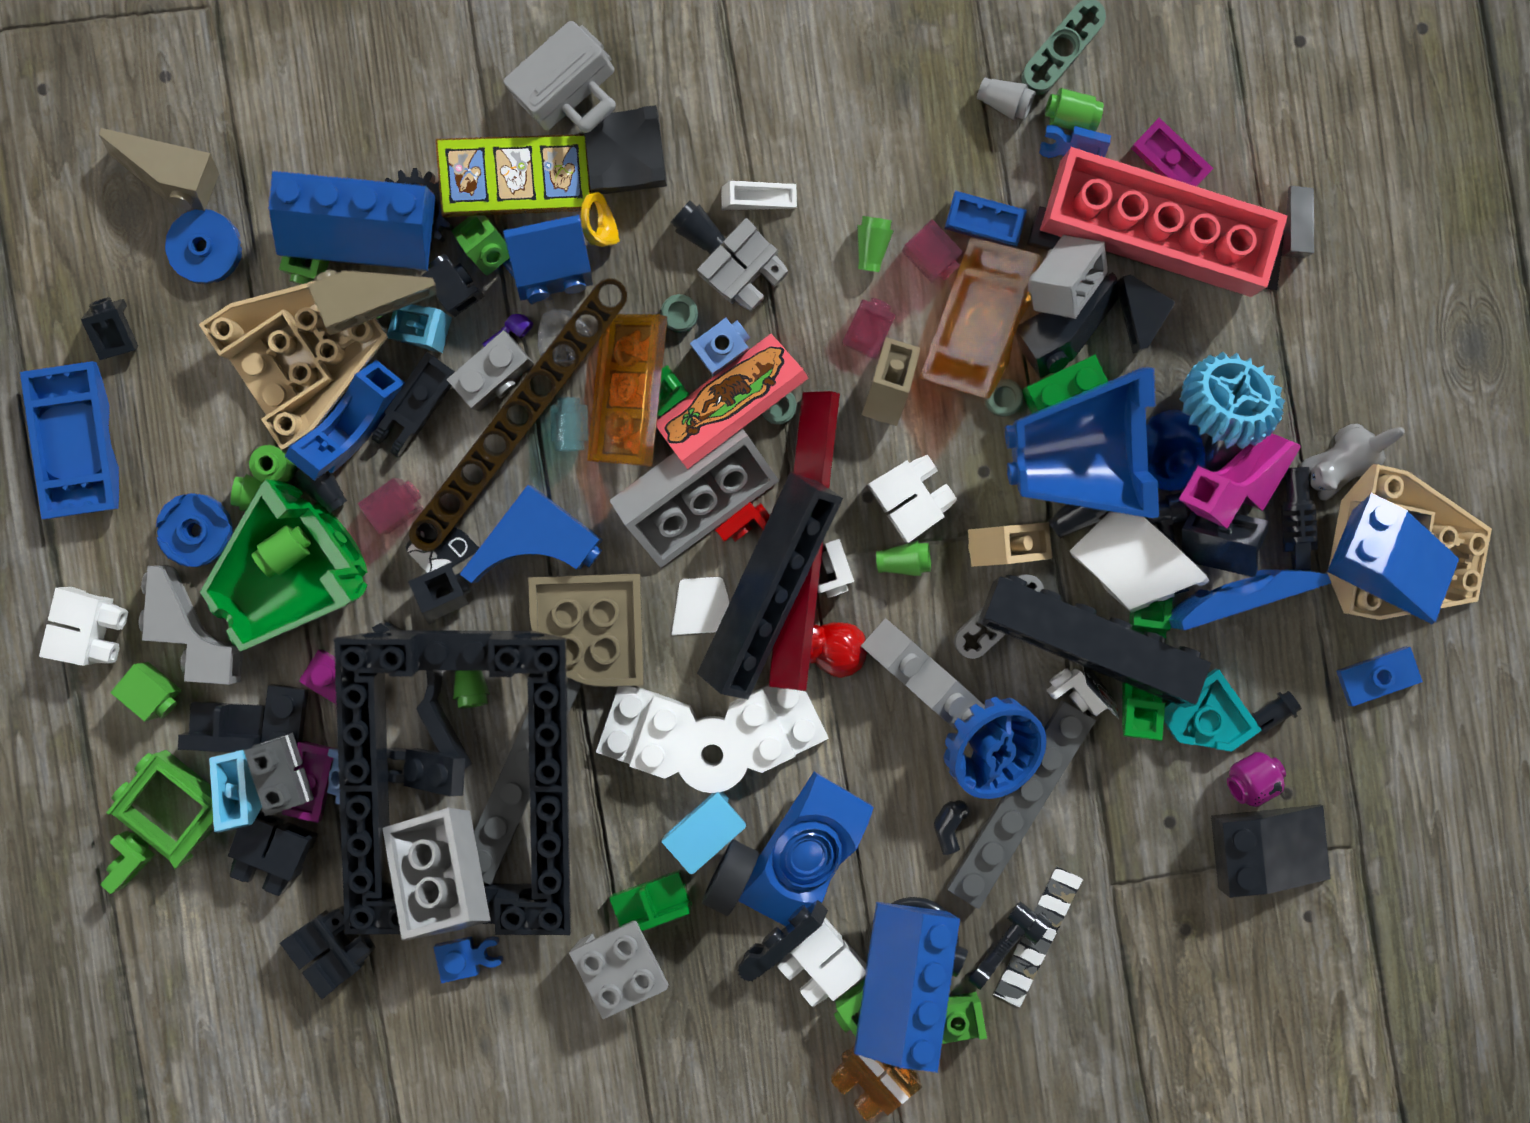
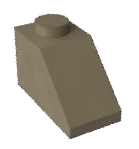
M885 337L862 411L863 416L879 422L898 425L910 392L921 348Z

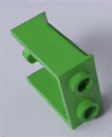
M163 750L154 754L148 753L138 762L134 768L137 772L136 776L130 783H123L111 797L114 803L106 813L115 816L170 860L172 866L176 869L193 858L194 855L191 854V851L198 843L207 839L214 830L211 827L214 824L212 792L209 783L169 751ZM158 771L203 806V809L177 841L131 806Z

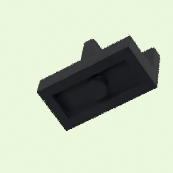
M1191 510L1182 528V552L1194 564L1255 577L1258 571L1259 550L1268 532V521L1236 514L1226 529L1196 515Z
M192 702L190 704L189 732L178 735V750L236 752L253 748L254 745L261 743L265 706Z

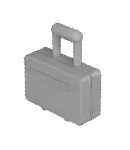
M574 21L567 22L553 36H550L544 44L526 60L522 61L504 79V84L513 95V98L545 130H550L567 115L579 127L580 131L588 133L610 115L616 107L615 101L599 87L614 73V67L610 62L612 59L603 50L604 46L583 25L579 27ZM590 93H593L601 102L582 118L574 108Z

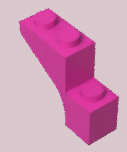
M1272 433L1256 446L1251 444L1246 446L1228 464L1216 472H1211L1198 466L1179 500L1196 515L1227 529L1242 503L1261 511L1264 510L1301 446L1296 442Z

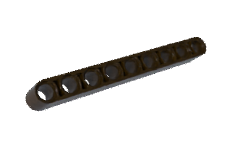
M606 278L596 284L418 515L409 530V538L416 548L422 551H430L441 544L623 309L627 301V291L621 281L615 278ZM608 284L617 286L621 291L620 301L613 306L603 304L599 298L601 288ZM583 315L593 316L598 322L597 331L589 336L581 334L576 327L577 319ZM567 345L574 350L575 359L571 364L561 365L557 363L553 356L554 349L557 346ZM537 375L548 377L552 384L551 391L546 394L534 392L531 387V379ZM513 405H522L527 409L529 419L525 423H514L509 418L508 409ZM493 434L501 436L505 440L506 449L499 453L490 451L486 446V438ZM468 464H475L482 469L483 478L480 481L471 482L464 476L463 468ZM447 493L457 496L460 501V508L454 511L445 509L441 503V496ZM423 523L434 525L438 536L434 539L422 537L419 533V525Z

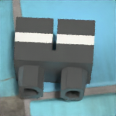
M293 732L258 743L253 748L244 751L265 816L314 800L305 769L301 768L294 771L295 767L303 763Z

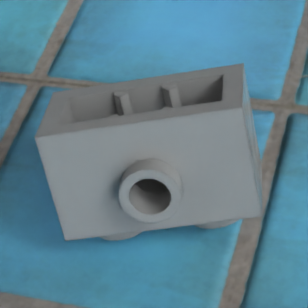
M1063 235L1054 248L1048 251L1045 260L1029 278L1028 291L1032 295L1033 310L1076 318L1108 273L1105 242Z
M503 330L446 380L472 409L480 411L497 396L502 398L516 386L514 381L532 367L534 362L516 341Z

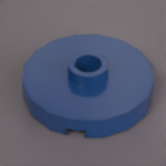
M195 209L183 213L172 223L166 235L165 252L169 264L180 276L197 284L217 283L225 280L236 270L242 257L239 239L241 237L238 229L225 216L213 210L206 209L202 211ZM205 240L206 248L199 252L197 244L199 241Z
M190 493L176 496L163 506L156 520L158 546L167 558L183 566L200 567L214 563L221 556L233 532L228 511L221 502L209 495ZM196 523L201 527V533L197 537L192 534V527Z

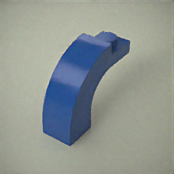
M375 360L354 375L345 395L332 413L318 427L289 446L285 457L313 480H316L327 471L330 473L335 472L372 435L386 415L384 413L405 385V382L379 361Z

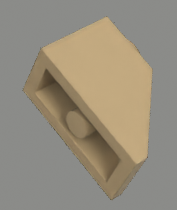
M1049 522L968 529V549L971 567L1052 559Z

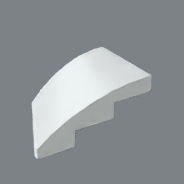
M1110 511L1070 550L1072 556L1096 576L1105 590L1131 613L1148 607L1152 602L1172 598L1175 596L1174 592L1195 584L1200 587L1209 582L1208 577L1177 546L1147 519L1141 516Z

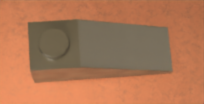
M104 128L100 129L99 136L109 155L167 202L184 210H189L190 208L206 210L219 176L211 153Z
M330 270L317 275L313 283L307 284L329 336L436 295V286L433 278L356 271L336 273L335 270Z

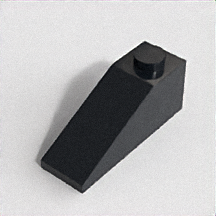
M1113 272L1104 277L1076 318L1041 312L1014 327L1018 347L1040 379L1050 373L1061 371L1069 362L1073 361L1116 303L1119 294L1117 277Z

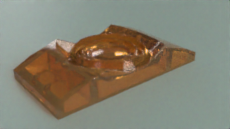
M970 237L921 371L920 379L989 400L1009 364L1013 340L1019 322L1031 304L1032 295L1028 291V282L1031 274L1040 266L1041 256L1039 254Z

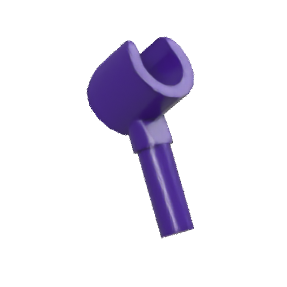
M512 314L506 320L505 326L482 344L485 347L503 330L509 335L513 332L521 339L531 330L533 322L524 314Z

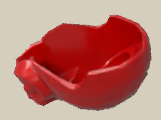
M832 622L821 626L814 625L809 663H814L822 671L838 678L855 674L863 667L868 654L861 647L866 640L863 631L853 624Z

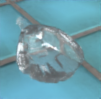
M551 294L544 300L547 312L542 315L539 325L537 342L540 356L543 355L574 314L566 309H556ZM579 317L576 321L577 330L583 335H592L589 327ZM560 345L554 349L553 356L557 362H570L575 359L574 350L567 345Z

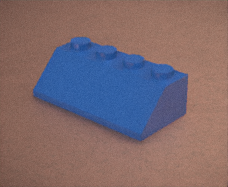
M272 171L269 215L276 255L428 271L435 195L426 186Z
M876 902L854 1047L855 1054L899 1068L938 1073L960 924L958 917L948 911Z

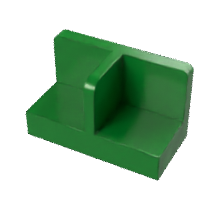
M680 870L614 893L609 897L619 927L636 921L641 931L685 916L690 913L692 906Z

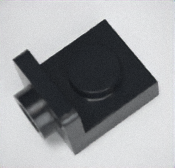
M108 297L89 304L90 309L81 318L99 360L135 351L138 347L137 341L123 313L127 307L124 299L112 302L111 298Z

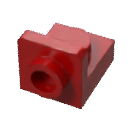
M749 502L715 529V531L723 541L731 537L736 542L752 529L748 522L753 518L764 530L770 514L761 503L754 507Z

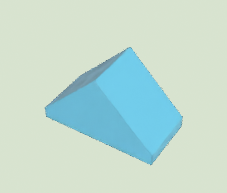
M410 304L393 311L387 336L392 340L443 353L452 317L436 308Z
M245 750L209 758L214 832L219 833L252 825L262 808L245 757Z

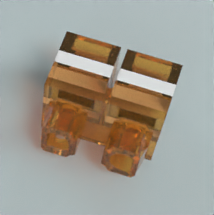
M855 1045L850 1050H846L841 1054L842 1063L831 1075V1082L843 1095L857 1083L865 1090L854 1101V1107L866 1121H869L882 1111L887 1116L890 1115L922 1088L920 1077L914 1070L895 1067L854 1053Z

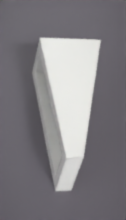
M729 181L721 187L722 210L797 208L796 184Z

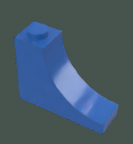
M527 485L461 571L460 575L470 583H478L487 572L498 564L513 557L526 554L550 556L571 565L575 569H581L584 564L587 567H591L603 551L598 547L603 539L534 486Z

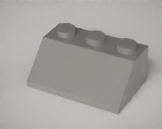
M446 808L382 828L402 940L458 931L491 921L470 811Z

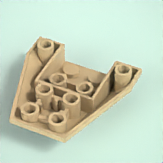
M313 282L230 303L199 324L218 355L231 361L266 414L261 420L282 451L320 425L348 389L354 375L367 365L388 338L376 318L329 336L307 285Z
M1372 464L1341 500L1329 566L1352 510L1373 493L1407 510L1459 558L1441 608L1478 602L1492 528L1410 472ZM1328 573L1345 614L1376 620L1410 614Z

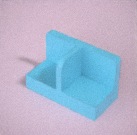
M723 791L709 795L667 832L662 839L665 847L690 874H694L746 827L745 821L728 803L729 798Z

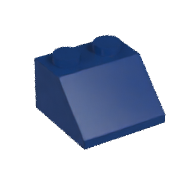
M579 215L503 231L520 301L528 299L530 302H538L547 299L550 294L559 292L575 294L585 290L587 286L593 285Z

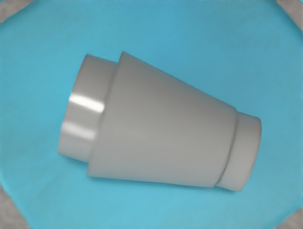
M985 77L980 85L977 99L1014 121L1016 118L1025 120L1033 104L1036 91L1028 89V84Z

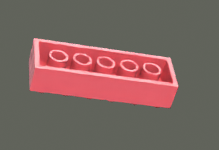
M1071 147L1060 160L1040 231L1059 237L1067 235L1105 242L1107 252L1253 297L1268 286L1287 215Z

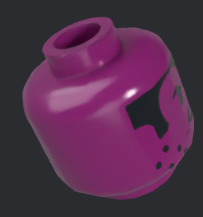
M1254 752L1230 767L1227 786L1233 797L1240 804L1246 803L1252 807H1259L1284 792L1285 783L1283 778L1286 777V771L1283 764L1277 758H1271L1262 752Z

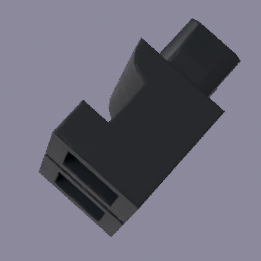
M259 811L252 825L237 828L228 857L233 858L230 877L248 883L252 881L258 868L268 872L262 889L280 896L286 891L291 881L301 874L302 865L309 850L313 848L318 834L290 822L283 824L285 820L272 815L265 816L263 811Z
M344 905L330 912L325 910L280 942V945L299 970L326 949H330V951L302 972L321 1000L356 973L366 963L364 960L376 948L366 934H361L350 942L343 933L345 929Z

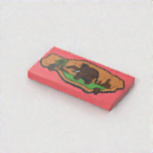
M769 334L684 400L656 419L655 426L684 466L689 469L805 382L808 376L772 334Z

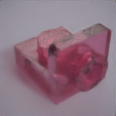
M871 298L870 302L862 299L842 341V345L875 360L896 317L894 313L890 312L892 307L876 298Z

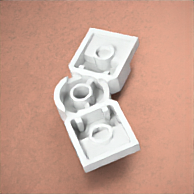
M768 684L752 692L748 700L739 698L731 702L725 718L708 716L697 719L691 705L636 686H618L596 753L630 764L629 767L664 779L679 772L684 781L691 787L702 792L717 793L728 790L736 785L744 776L747 768L763 773L796 757V754L829 739L806 691L769 687ZM711 744L719 746L723 751V758L716 763L706 761L702 754L704 747Z

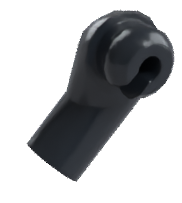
M962 800L947 802L934 820V828L943 855L952 854L960 850L955 830L962 819H966L969 815V808Z

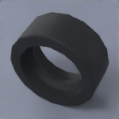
M733 839L725 850L702 899V904L725 916H729L752 874L759 856L758 851Z

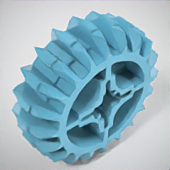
M1221 352L1216 357L1209 355L1202 362L1199 361L1197 365L1193 366L1183 381V390L1180 401L1184 403L1182 413L1191 415L1189 425H1198L1200 427V435L1209 434L1212 436L1213 443L1219 440L1224 441L1227 449L1235 443L1241 449L1249 444L1256 446L1263 439H1266L1267 436H1270L1282 419L1284 413L1282 409L1285 400L1280 397L1282 388L1273 385L1275 376L1266 375L1264 373V366H1254L1251 358L1243 361L1237 353L1229 358L1224 352Z

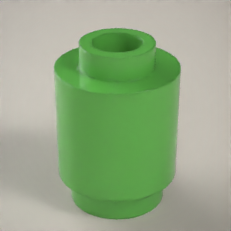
M1060 88L1056 95L1050 94L1045 109V116L1050 117V125H1056L1063 129L1073 131L1074 126L1096 131L1102 118L1104 103L1096 101L1095 96Z
M264 445L257 448L249 460L252 475L261 482L267 479L286 483L293 478L297 466L285 457L287 449L282 451L280 447Z
M286 524L258 544V550L252 553V557L261 571L271 578L276 573L282 575L310 555L307 547L311 545V541L299 526L293 529Z

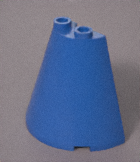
M1145 367L1137 369L1016 420L1013 425L1005 426L1006 446L1008 449L1012 448L1013 462L1007 463L1009 485H1017L1021 497L1147 518H1158V481L1148 472L1146 407H1155L1154 368Z

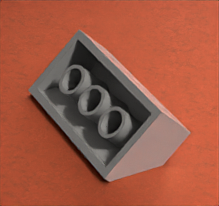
M741 429L689 469L684 466L674 452L609 501L627 529L658 566L662 568L749 502L779 482V480L751 439Z

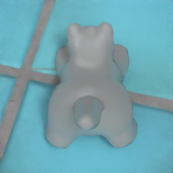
M1350 424L1337 432L1334 437L1336 442L1334 447L1305 459L1299 464V467H1309V482L1314 489L1318 490L1319 499L1326 501L1332 498L1352 479L1363 476L1372 464L1383 465L1386 459L1384 449L1397 442L1404 435L1405 431L1403 428L1398 427L1388 429L1375 436L1360 424Z

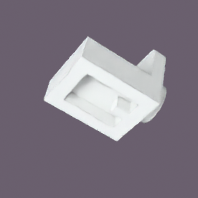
M840 539L825 543L826 551L822 552L821 558L827 574L834 572L836 577L834 580L818 585V594L826 592L827 598L849 591L847 584L854 582Z
M1066 668L1050 680L1052 686L1046 691L1053 699L1056 700L1072 688L1074 692L1069 696L1082 713L1088 709L1097 716L1107 709L1106 705L1086 685L1085 676L1078 669L1075 668L1070 672Z

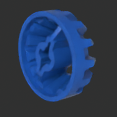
M994 697L985 700L984 709L978 704L970 706L969 709L972 715L965 722L958 717L956 718L954 725L958 733H948L945 740V745L948 749H946L943 756L944 763L950 769V775L970 795L982 799L999 798L1023 786L1037 771L1046 750V733L1037 717L1015 699L1007 698L1000 700ZM968 741L973 749L971 758L964 753Z

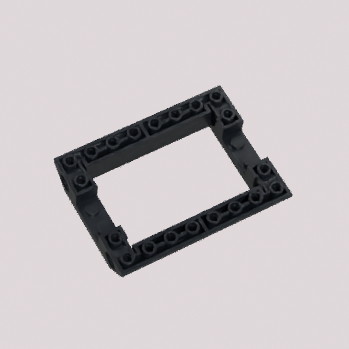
M382 630L334 638L345 934H401L382 829L390 826L385 673H389V677H413L419 670L489 671V677H513L514 674H529L527 679L532 884L492 883L490 885L484 883L491 921L482 924H495V935H570L566 638L537 631Z

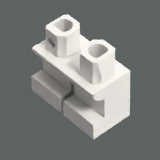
M928 455L915 459L911 463L907 460L867 484L884 512H888L910 496L915 495V498L887 515L905 543L911 542L944 518L943 512L948 510L957 501L956 496L947 484H944L930 494L922 483L938 472Z
M74 587L55 588L48 621L56 623L46 625L39 657L82 666L116 662L119 644L104 640L106 628L123 629L126 624L128 610L112 604L113 599L85 593L84 590Z
M826 917L818 930L777 963L779 970L789 980H792L803 969L810 974L812 978L800 988V992L812 1007L828 997L832 1001L837 999L865 976L867 967L866 963L845 939L842 940L840 933Z

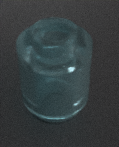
M558 398V405L550 406L551 442H555V451H584L585 442L588 441V406L581 405L580 398Z

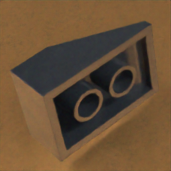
M1323 805L1211 815L1218 889L1228 897L1270 894L1331 879Z

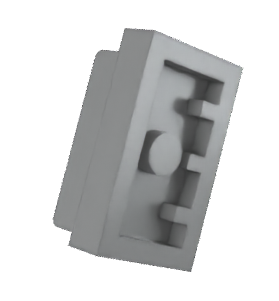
M636 921L629 922L596 939L593 933L581 938L569 952L602 1019L667 990L669 986Z

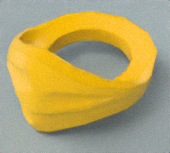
M600 192L586 195L581 207V226L586 240L590 245L599 247L612 246L620 242L614 216L604 195ZM593 202L596 204L598 211V229L596 233L592 230L589 220V211Z

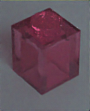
M933 219L904 245L902 250L907 258L931 283L939 277L944 281L947 280L961 266L957 260L963 251Z
M392 478L358 503V506L379 534L387 535L423 510V507L418 502L422 497L417 488L409 480L404 482L399 478Z

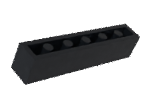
M790 472L697 674L720 694L749 699L839 509L843 497L816 480Z
M1006 575L1005 578L1000 576L993 581L977 623L1186 708L1197 705L1211 666V662L1200 658L1201 653L1185 646H1180L1177 649L1165 644L1166 638L1152 632H1145L1144 635L1131 630L1132 625L1124 620L1113 617L1110 620L1101 618L1096 615L1097 610L1080 603H1076L1075 606L1061 601L1062 596L1056 592L1047 589H1041L1038 592L1026 587L1027 582L1017 576Z

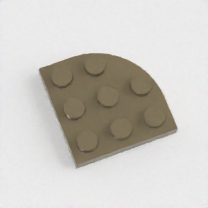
M641 574L528 577L532 631L566 638L568 678L592 686H639L645 684Z

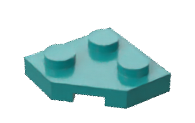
M1216 668L1207 674L1197 705L1184 708L1169 701L1165 703L1164 725L1179 743L1232 752L1262 731L1224 675Z

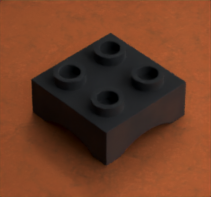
M656 105L628 111L612 112L593 130L584 133L592 193L610 194L667 187L659 113Z

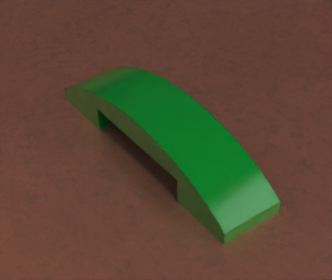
M1173 597L1164 601L1152 602L1146 608L1130 612L1129 623L1132 625L1131 630L1143 635L1145 632H1152L1166 638L1167 632L1171 630L1169 618L1172 616ZM1123 683V737L1163 741L1165 703H1162V698Z

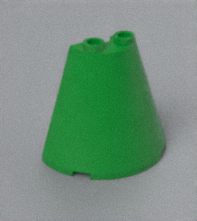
M266 479L261 484L200 590V594L207 602L209 611L217 618H225L229 624V628L226 630L228 638L240 652L352 604L364 594L368 585L363 581V576L368 573L364 558L354 539L332 513L329 514L317 502L311 505L310 502L301 498L302 490L281 481ZM286 524L293 529L299 526L311 541V545L307 547L310 555L282 575L276 573L269 578L257 566L252 553L258 550V544Z

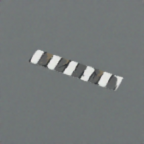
M1056 866L1034 911L1037 915L1042 913L1052 921V924L1036 945L1030 943L1023 936L1021 937L993 995L1018 1007L1021 1006L1083 880L1082 878Z

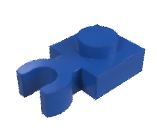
M1047 125L1045 137L1054 139L1056 142L1054 144L1041 142L1039 154L1047 158H1053L1058 155L1064 156L1073 147L1105 157L1110 145L1111 135L1074 126L1072 134L1068 135L1059 126Z
M472 936L436 944L433 948L441 983L477 976L480 972L478 964L488 968L499 966L504 960L503 956L490 957L487 954V947L497 945L499 937H488L479 946H474Z

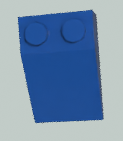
M1371 493L1352 510L1327 572L1433 624L1438 617L1459 558L1407 510Z

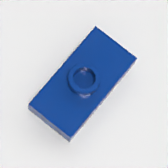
M955 191L944 229L1016 248L1027 210Z
M1408 646L1336 670L1347 704L1352 707L1423 682L1412 649Z

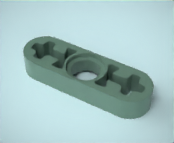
M1097 0L1080 1L1029 60L1022 72L1021 80L1023 84H1028V89L1036 91L1035 95L1048 92L1097 35L1106 20V11L1103 5ZM1089 11L1095 15L1092 20L1093 23L1089 22L1078 34L1074 29L1081 21L1082 14L1086 15ZM1058 38L1069 39L1074 47L1073 53L1066 57L1058 55L1053 48L1054 41ZM1049 60L1053 65L1045 75V79L1048 82L1040 80L1038 83H1035L1032 80L1034 72L1031 69L1038 72Z

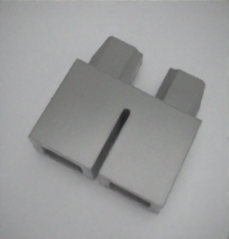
M745 218L723 241L724 248L720 245L697 271L702 279L731 304L736 301L740 306L752 312L764 299V295L752 283L762 275L775 287L786 277L788 270L778 258V250Z

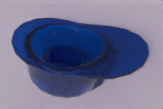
M1180 410L1162 411L1152 417L1146 425L1148 472L1158 481V488L1162 490H1184L1198 466L1206 469L1207 461L1199 428L1197 425H1189L1191 416L1182 413Z

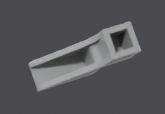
M163 565L147 566V572L142 578L145 607L139 616V629L143 631L142 640L187 644L186 650L183 651L181 656V670L185 672L184 681L225 685L241 682L243 651L240 652L233 644L225 643L212 637L203 628L174 567Z
M886 618L861 645L954 729H956L954 722L957 717L965 722L972 715L969 709L970 706L978 704L984 709V704Z

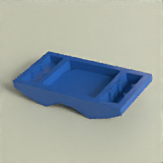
M91 361L20 372L41 519L46 520L118 509L119 466L110 440V405L97 362Z
M1258 570L1255 577L1231 582L1211 591L1199 589L1172 610L1169 622L1171 628L1187 630L1330 584L1329 574L1310 571Z
M814 771L759 855L752 874L738 901L785 927L789 924V917L800 906L805 905L808 908L817 900L822 903L831 878L840 864L857 850L874 807Z

